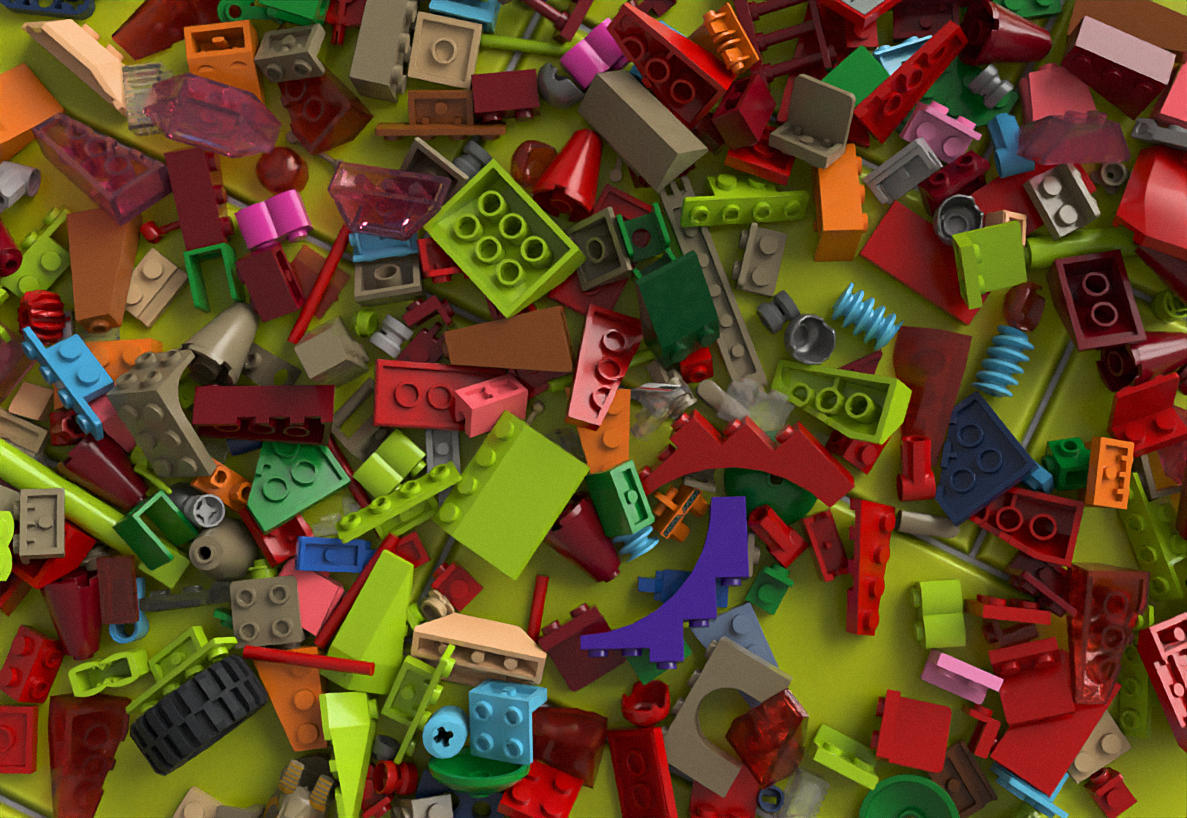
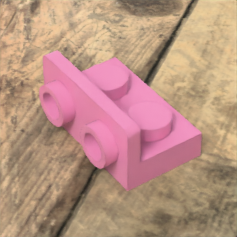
M932 100L929 105L922 102L917 103L899 137L910 143L915 139L923 137L937 158L950 164L966 152L973 139L979 141L982 135L973 130L976 126L975 123L960 115L957 120H954L946 115L949 111L948 108Z
M933 648L920 675L922 680L977 704L983 703L989 688L999 692L1004 680Z

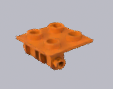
M729 2L723 5L716 13L714 10L705 13L702 16L704 19L703 24L688 36L690 41L709 51L726 65L727 70H732L733 74H737L735 79L760 60Z

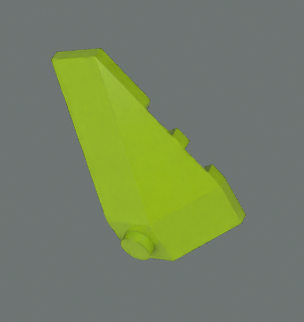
M779 359L770 389L850 439L883 445L904 422L912 390L897 378L807 365Z
M386 549L382 551L326 655L374 662L375 671L373 676L320 669L319 674L347 690L389 695L405 660L403 647L404 638L407 636L408 631L406 617L407 607L411 601L414 570L412 563Z
M368 692L319 695L324 739L325 741H330L334 750L331 753V759H329L330 772L333 773L335 779H339L340 786L335 787L339 818H359L376 731L375 719L380 718L379 703L377 698H373L372 694Z

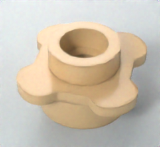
M432 589L429 592V597H424L421 600V612L429 622L454 613V608L448 598L437 590Z

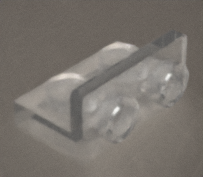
M742 376L739 381L730 380L716 416L731 422L735 418L740 421L745 415H748L770 439L776 441L775 435L784 427L790 411H793L795 406L788 402L790 396L771 389L769 394L757 390L759 383Z

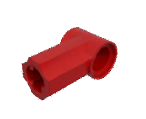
M74 410L49 413L51 446L77 445L85 437L86 434L77 423V414Z
M919 435L900 438L901 473H898L896 477L899 501L934 500L936 484L934 474L931 471V439Z
M765 504L761 507H756L749 514L747 525L767 546L765 549L785 569L809 547L808 543L791 526H787L769 505Z

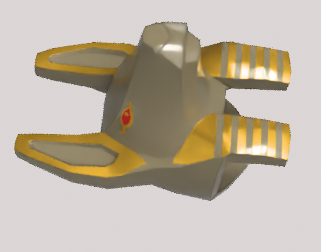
M319 752L308 754L295 760L292 759L281 772L278 788L268 800L263 818H328L329 809L335 801V787L340 786L339 779H335L333 773L330 772L329 759H331V756Z

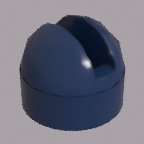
M775 785L764 786L759 789L756 795L757 805L764 812H777L783 807L784 794ZM762 796L775 797L776 804L762 802Z

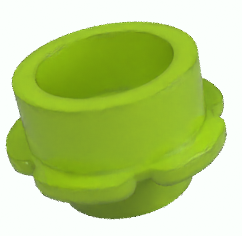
M363 306L359 311L353 313L351 329L355 331L357 337H371L376 332L378 327V314L376 311H371L367 306Z
M259 559L253 561L254 567L247 569V572H251V579L278 577L280 565L272 568L267 559Z

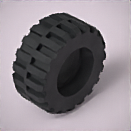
M233 654L200 672L148 709L145 714L140 716L130 726V737L155 773L166 776L208 749L255 714L268 702V693L243 657Z

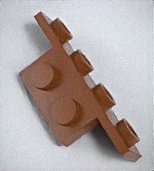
M409 90L407 93L409 122H381L375 128V136H384V140L387 141L402 140L403 136H416V138L419 137L423 141L435 139V135H448L450 140H465L468 138V135H480V138L483 140H496L500 138V135H505L507 125L504 121L494 124L475 122L473 90Z

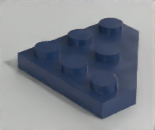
M977 390L950 409L947 441L944 442L940 465L942 470L935 495V500L956 527L1039 469L1035 461Z

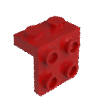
M887 689L886 697L879 696L876 716L882 717L880 731L873 729L870 750L876 751L875 760L927 772L940 773L944 766L952 716L951 709L943 705L900 697V691Z

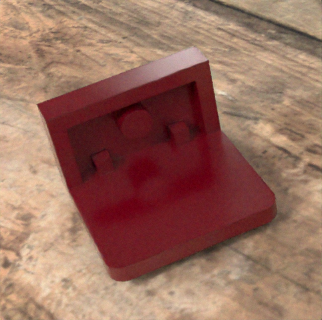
M1018 550L1002 571L1010 578L1007 583L1020 593H1028L1035 597L1036 600L1034 602H1040V609L1051 611V613L1060 618L1063 615L1074 618L1078 611L1069 605L1067 601L1081 584V581L1060 565L1035 560Z
M585 602L570 611L571 618L561 624L557 619L541 629L543 635L538 638L543 651L549 653L569 689L574 692L582 689L626 661V657H622V651H608V657L588 658V652H581V635L612 631L596 603L588 606Z

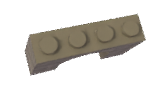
M726 636L720 638L719 642L714 639L712 640L703 656L708 659L702 671L696 668L687 686L692 688L686 699L680 697L671 711L675 719L670 728L665 725L662 728L668 763L723 798L726 796L744 763L714 745L703 733L699 722V709L704 697L711 691L719 688H735L775 710L793 679L791 675Z

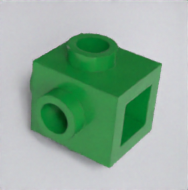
M1080 437L1047 441L1046 453L1041 457V466L1053 476L1057 492L1087 487L1091 450L1085 448Z

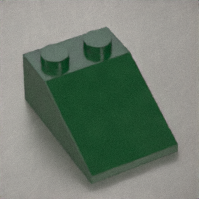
M694 250L635 281L644 343L664 368L673 363L683 361L691 353L702 347L712 345L720 338L719 318L698 256Z

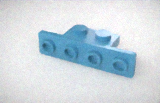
M29 326L22 329L25 341L21 343V346L26 356L31 361L36 359L40 364V373L47 384L54 383L58 388L57 394L66 409L72 407L76 412V420L85 434L91 432L97 441L103 439L102 423L88 405V402L109 392L114 387V381L78 334L46 349Z

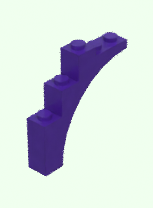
M745 496L711 498L708 531L702 553L692 573L669 600L656 611L631 625L605 633L581 635V652H588V658L608 657V651H622V657L642 656V650H649V664H656V670L677 669V663L684 662L683 622H689V628H708L709 622H715L717 619L715 581H721L722 587L741 586V581H746L749 578Z

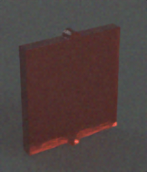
M304 244L290 265L307 300L326 259ZM336 268L314 314L320 320L333 302L339 301L338 295L351 278L350 275L340 268Z

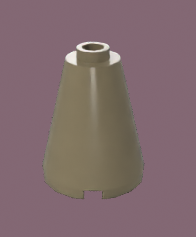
M247 302L233 303L180 345L178 350L191 349L195 355V358L187 365L191 370L188 376L202 386L208 384L236 386L261 321L259 315L253 311L251 304Z
M223 517L217 526L211 528L202 527L189 549V558L192 564L206 577L217 582H233L243 578L250 573L247 572V569L254 567L253 561L258 560L259 556L258 544L245 523L240 519Z

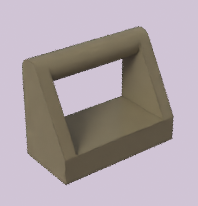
M370 377L333 414L331 432L350 453L363 462L397 429L373 427L372 415L350 438L339 428L374 392V380Z

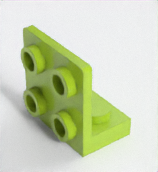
M1017 220L951 235L960 295L969 310L983 307L981 295L986 294V292L1027 282L1021 227Z

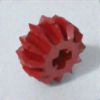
M45 290L26 291L19 300L20 307L17 308L18 319L16 321L19 322V333L22 334L24 340L22 329L29 326L44 346L56 344L58 339H61L63 336L62 329L66 327L64 323L66 316L63 311L64 303L57 293Z

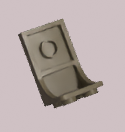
M171 349L160 353L149 351L141 354L136 358L135 365L127 373L118 377L115 381L116 385L106 394L117 411L119 418L125 423L136 444L142 449L153 470L160 478L210 476L217 468L184 415L179 402L178 385L181 374L195 358L191 349Z

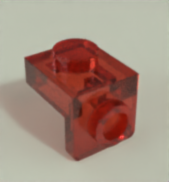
M709 112L694 126L691 132L715 156L722 152L726 143L711 120L714 114Z
M982 618L984 626H981L982 634L988 645L992 644L994 648L999 649L1023 644L1039 637L1037 628L1033 623L1021 622L1001 630L997 619Z

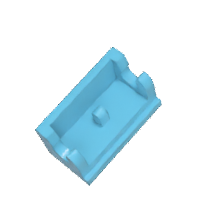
M431 0L429 11L430 14L482 24V31L494 33L501 4L498 0H489L488 2L478 0Z

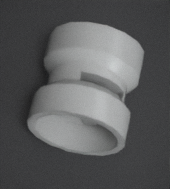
M387 314L382 320L380 332H374L369 341L396 359L401 352L400 345L404 341H408L414 332Z
M192 495L183 501L181 512L194 527L211 528L217 526L222 521L225 515V507L222 500L215 495Z

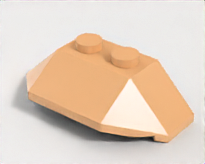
M71 19L27 22L23 24L21 28L117 111L127 119L133 115L130 70L121 63L125 57L112 45L108 44L104 48L97 41L101 36L86 23L80 27Z
M453 613L415 626L410 656L437 668L448 645L456 646L451 658L456 660L448 679L442 676V680L475 687L488 678L527 685L532 684L533 686L541 684L547 654L519 626Z

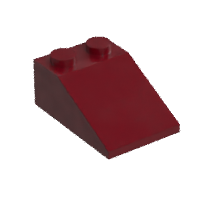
M1120 249L1054 259L1046 274V280L1053 305L1077 352L1142 343L1147 340Z

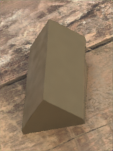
M628 70L596 73L577 109L584 120L638 177L641 175L657 193L708 152V148Z

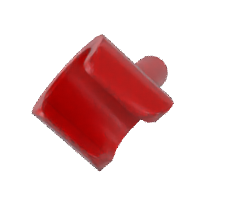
M151 220L144 223L139 228V231L147 242L157 244L166 234L181 228L179 220L159 228Z

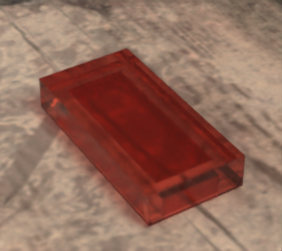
M134 554L100 556L96 558L102 624L136 623L139 621Z

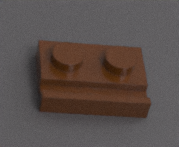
M961 738L957 740V743L946 747L944 766L940 773L925 771L929 779L941 786L952 798L960 818H967L984 808L987 803L998 799L965 741Z

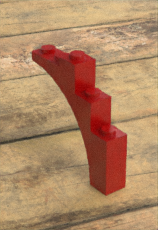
M696 409L689 415L683 412L672 422L671 427L673 429L669 439L675 445L667 444L657 454L656 457L659 460L651 467L645 465L637 472L646 497L660 486L683 475L706 469L732 467L760 470L788 479L810 491L829 508L855 487L853 475L800 421H797L792 427L789 424L784 426L775 435L776 441L773 442L748 415H745L740 421L737 418L733 419L723 429L722 432L725 435L722 436Z

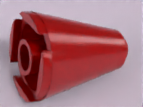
M587 128L577 130L572 134L533 186L531 194L534 195L532 199L542 210L557 218L560 212L569 215L568 221L574 223L592 216L603 151V141L600 139L599 134Z

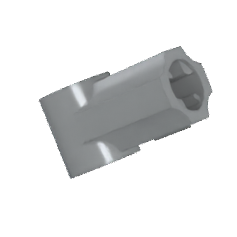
M3 161L0 164V213L13 205L23 195L31 197L36 195L41 183V172L39 169L9 161Z

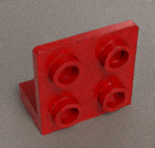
M1176 372L1165 376L1158 375L1148 382L1134 387H1124L1113 396L1107 433L1111 439L1133 442V459L1187 440V427L1173 408L1180 377Z
M1056 637L988 651L994 675L1004 679L999 694L1009 726L1075 713V706L1061 662Z
M744 763L724 798L693 779L687 818H755L756 795L759 791L761 767Z

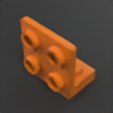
M1092 437V441H1086L1084 444L1085 448L1090 449L1091 452L1087 487L1079 489L1078 501L1085 502V507L1127 510L1134 443L1105 437Z

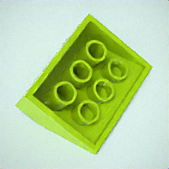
M494 158L422 226L507 319H510L564 282L587 260L579 247Z
M504 410L462 473V480L454 485L432 520L453 538L511 579L516 580L591 468L529 423Z

